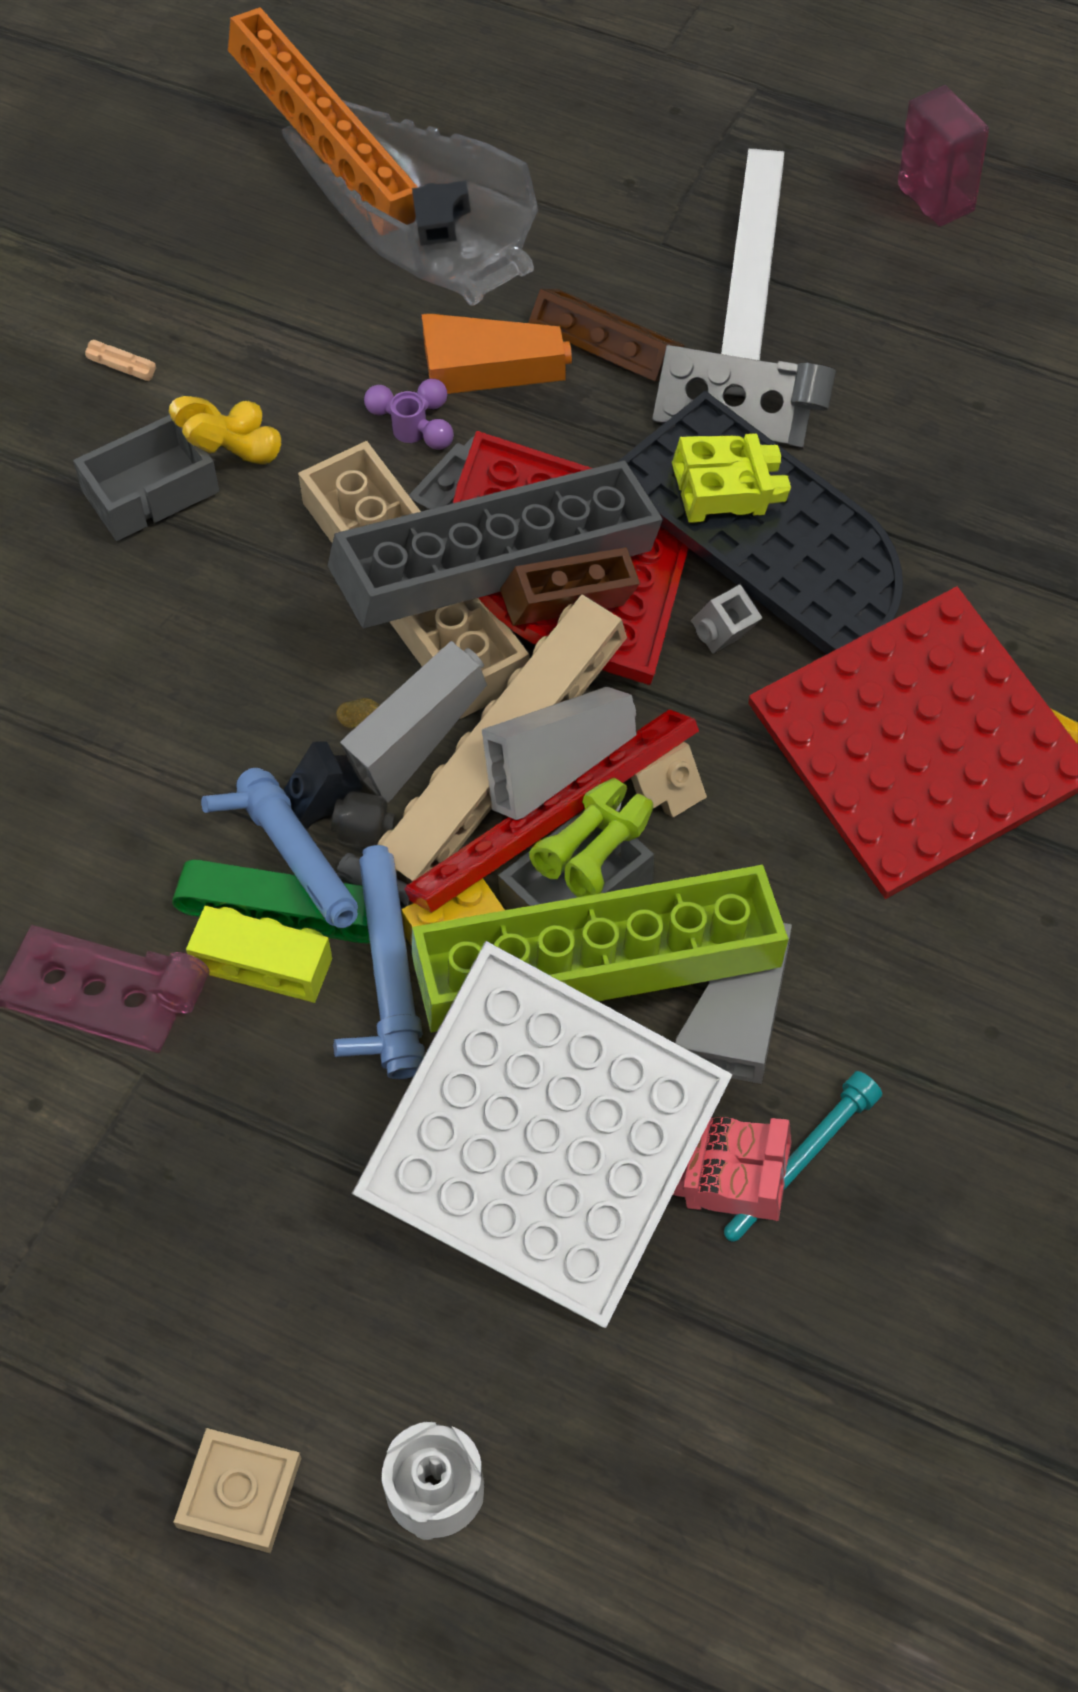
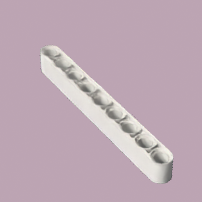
M748 149L721 353L724 355L760 360L784 151ZM731 387L725 392V395L746 397V392L740 387Z

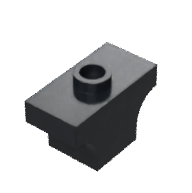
M327 741L312 742L283 790L290 799L292 811L304 828L309 829L314 822L323 817L346 814L362 789V785L347 755H334Z

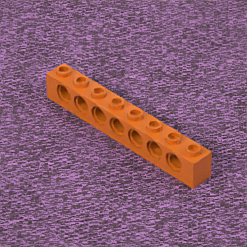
M259 7L231 17L228 52L386 234L414 223L416 214L412 188H417L418 186L262 8Z

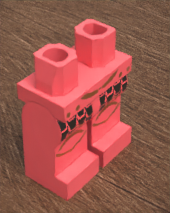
M728 1117L711 1118L673 1195L685 1197L688 1209L701 1210V1207L717 1212L736 1215L747 1214L756 1218L779 1221L785 1185L784 1177L786 1176L791 1148L790 1121L787 1119L771 1118L770 1124L740 1122Z

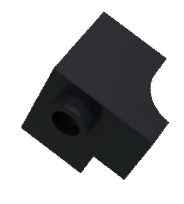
M467 180L444 184L428 183L422 187L412 188L421 246L457 241L456 224L462 216L471 213Z

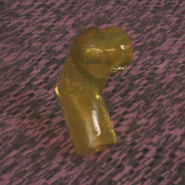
M369 698L344 702L337 708L336 716L343 726L356 728L380 704Z

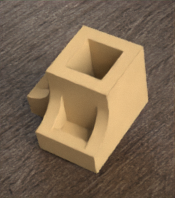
M682 742L631 777L636 793L653 801V808L661 804L664 813L671 817H675L707 797L690 746L685 742Z

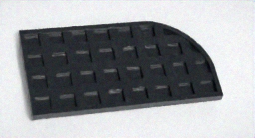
M706 390L617 461H626L662 517V528L737 586L741 585L746 593L825 654H829L894 620L902 597L903 577L898 554L888 534L870 513L779 445L781 453L780 467L778 471L769 472L770 476H788L791 490L785 502L769 503L765 515H753V513L736 515L732 512L706 514L704 521L688 522L681 497L682 490H679L672 465L680 437L740 436L744 439L745 434H757L760 445H778Z

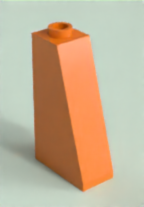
M422 314L429 379L440 380L445 385L447 394L566 380L565 365L572 364L570 342H563L560 326Z

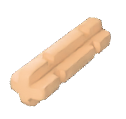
M91 340L85 351L87 359L145 381H150L156 370L154 362L97 340Z

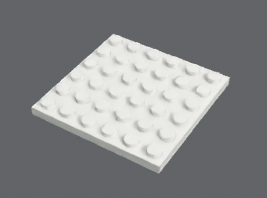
M486 941L352 1194L602 1328H606L733 1074Z

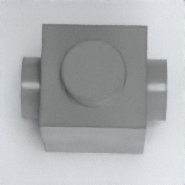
M738 585L710 600L691 619V622L696 628L698 637L706 643L712 654L742 638L762 619V616L742 586Z

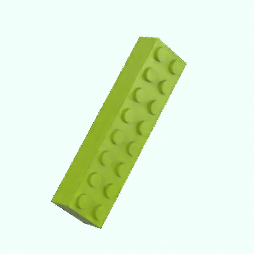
M757 865L412 927V959L430 1031L436 1032L440 1028L486 941L596 1001H603L781 968L789 938L764 866Z

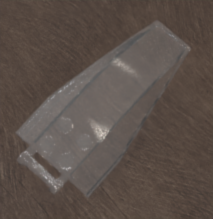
M343 101L418 187L428 183L444 184L467 180L471 213L462 216L457 222V241L421 246L416 219L414 223L406 225L373 207L367 201H362L361 195L356 190L350 191L341 176L337 178L334 175L331 167L321 160L292 125L282 130L284 139L305 169L356 232L380 256L413 275L463 295L467 303L473 306L482 301L483 295L517 275L525 276L533 271L534 266L530 256L521 250L538 212V205L526 162L486 142L459 134H453L448 138L440 135L438 128L429 126L427 129L421 130L415 127L414 121L405 119L398 123L392 121L388 113L372 111L371 108Z

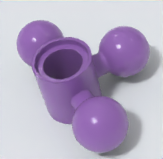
M427 379L423 381L417 393L405 391L393 396L392 391L384 385H374L366 391L364 396L366 409L374 415L391 414L393 434L399 441L413 443L424 438L425 443L430 448L442 450L447 448L453 440L454 432L447 421L434 419L429 422L426 420L425 410L427 408L437 409L446 402L447 389L440 380Z

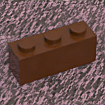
M625 547L515 566L500 588L512 624L516 626L559 618L563 610L570 604L574 605L581 595H584L605 609L623 606L640 585L628 549Z

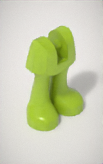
M616 778L599 784L584 795L582 802L585 806V811L574 822L557 835L538 841L531 848L529 858L532 865L538 872L549 879H558L565 871L566 884L577 897L600 894L604 887V879L601 872L604 861L623 841H631L640 836L652 813L653 801L638 793L619 813L615 810L622 802L627 786ZM599 827L603 830L583 851L571 859L575 850L594 829Z

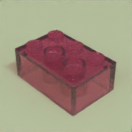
M943 85L909 101L898 176V185L901 190L908 194L920 206L922 212L929 216L939 227L975 211L989 127L946 85Z

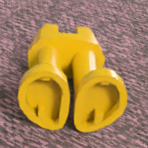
M182 396L176 398L170 404V417L177 426L183 428L182 433L186 440L208 453H215L222 446L244 461L260 465L270 463L279 453L281 436L275 428L269 426L260 427L262 410L254 402H239L231 409L228 416L222 415L208 400L198 397Z

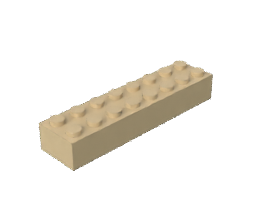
M368 441L360 443L298 473L303 504L332 543L335 533L421 512ZM479 598L390 621L422 667L450 641H453L463 651L466 648L471 649L484 664L481 670L487 686L460 719L487 706L492 700H498L506 690L508 681L514 671L518 668H523L530 660L529 653L510 628L497 619L483 605Z

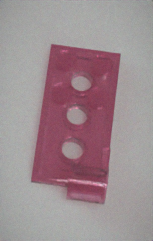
M31 925L0 986V1006L160 1053L177 1014L193 1011L210 970L201 960L186 953L173 952L169 956L148 951L146 956L142 957ZM61 969L66 972L65 977L57 983L49 984L43 981L45 975L52 970ZM93 981L106 983L105 989L100 994L90 996L83 993L84 988ZM132 993H143L147 996L144 1003L138 1007L131 1008L123 1004L125 998Z

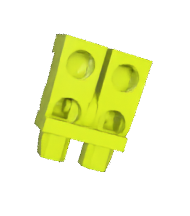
M745 434L744 439L740 436L680 437L672 465L679 490H682L681 497L688 522L704 521L706 514L732 512L736 515L749 513L765 515L769 503L785 502L791 490L788 476H770L769 472L778 471L781 464V453L778 445H760L757 434Z

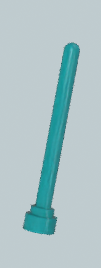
M855 1071L843 1084L844 1091L840 1094L842 1100L790 1155L786 1176L784 1177V1190L855 1112L861 1113L864 1109L870 1110L882 1097L880 1087L872 1078L863 1072ZM737 1214L724 1229L726 1239L733 1242L739 1240L758 1218L747 1214Z

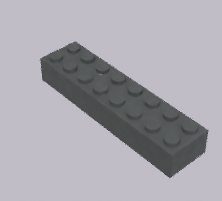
M624 460L335 533L328 568L361 627L364 629L501 592L500 588L515 566L627 547L630 556L649 552L653 547L663 519Z

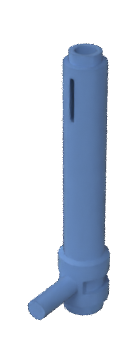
M251 768L242 773L238 778L236 793L202 797L201 805L205 813L245 809L253 822L263 827L330 925L345 928L356 920L358 915L357 902L292 811L289 797L270 772L260 768Z
M374 845L363 850V856L359 859L380 1015V1021L376 1025L378 1036L334 1039L333 1048L335 1057L380 1054L381 1065L387 1069V1076L389 1078L407 1079L414 1077L425 1056V1047L419 1043V1038L422 1037L423 1032L421 1019L415 1014L394 856L392 853H389L388 847Z

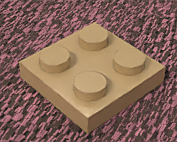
M206 1428L174 1520L176 1528L271 1553L301 1462L300 1453Z

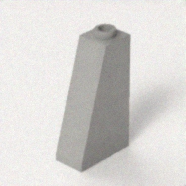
M450 641L340 742L359 780L385 804L393 799L487 686L481 670L484 664L471 649L466 648L463 651L453 641Z
M604 687L482 729L492 810L515 820L524 818L636 736V708L632 695L610 687Z
M783 923L789 940L782 967L711 980L676 1038L675 1044L733 1074L731 1077L733 1079L762 1084L787 960L792 924Z

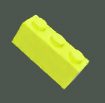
M204 906L186 948L192 971L313 1003L316 1002L332 961L329 938L323 936L320 932L309 928L298 930L286 927L271 918H261L259 920L244 916L228 907L217 909Z

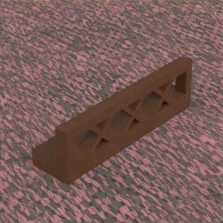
M540 289L528 322L530 324L560 326L564 341H569L575 346L653 381H660L666 346L671 345L683 348L685 346L560 289Z

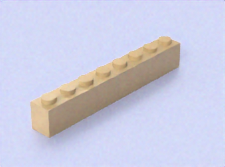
M581 595L574 605L570 604L563 610L559 617L558 625L549 636H544L538 641L530 660L523 668H518L514 671L508 681L506 690L498 700H492L486 706L482 713V720L472 732H467L461 737L453 756L446 764L440 765L434 771L430 778L429 786L420 797H415L409 802L404 810L401 821L393 830L387 831L379 840L378 845L388 847L389 853H392L394 856L398 879L410 884L456 853L492 809L482 729L581 696L627 639L621 618L584 595Z

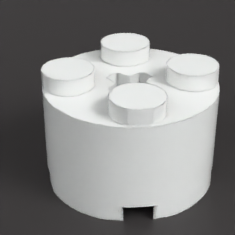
M423 1422L405 1429L391 1442L383 1463L382 1484L388 1507L395 1520L403 1528L423 1540L449 1536L466 1527L480 1510L484 1496L481 1459L473 1441L463 1431L453 1426L450 1428L436 1425V1422ZM433 1475L436 1480H441V1482L433 1485L430 1482L426 1483L425 1478Z

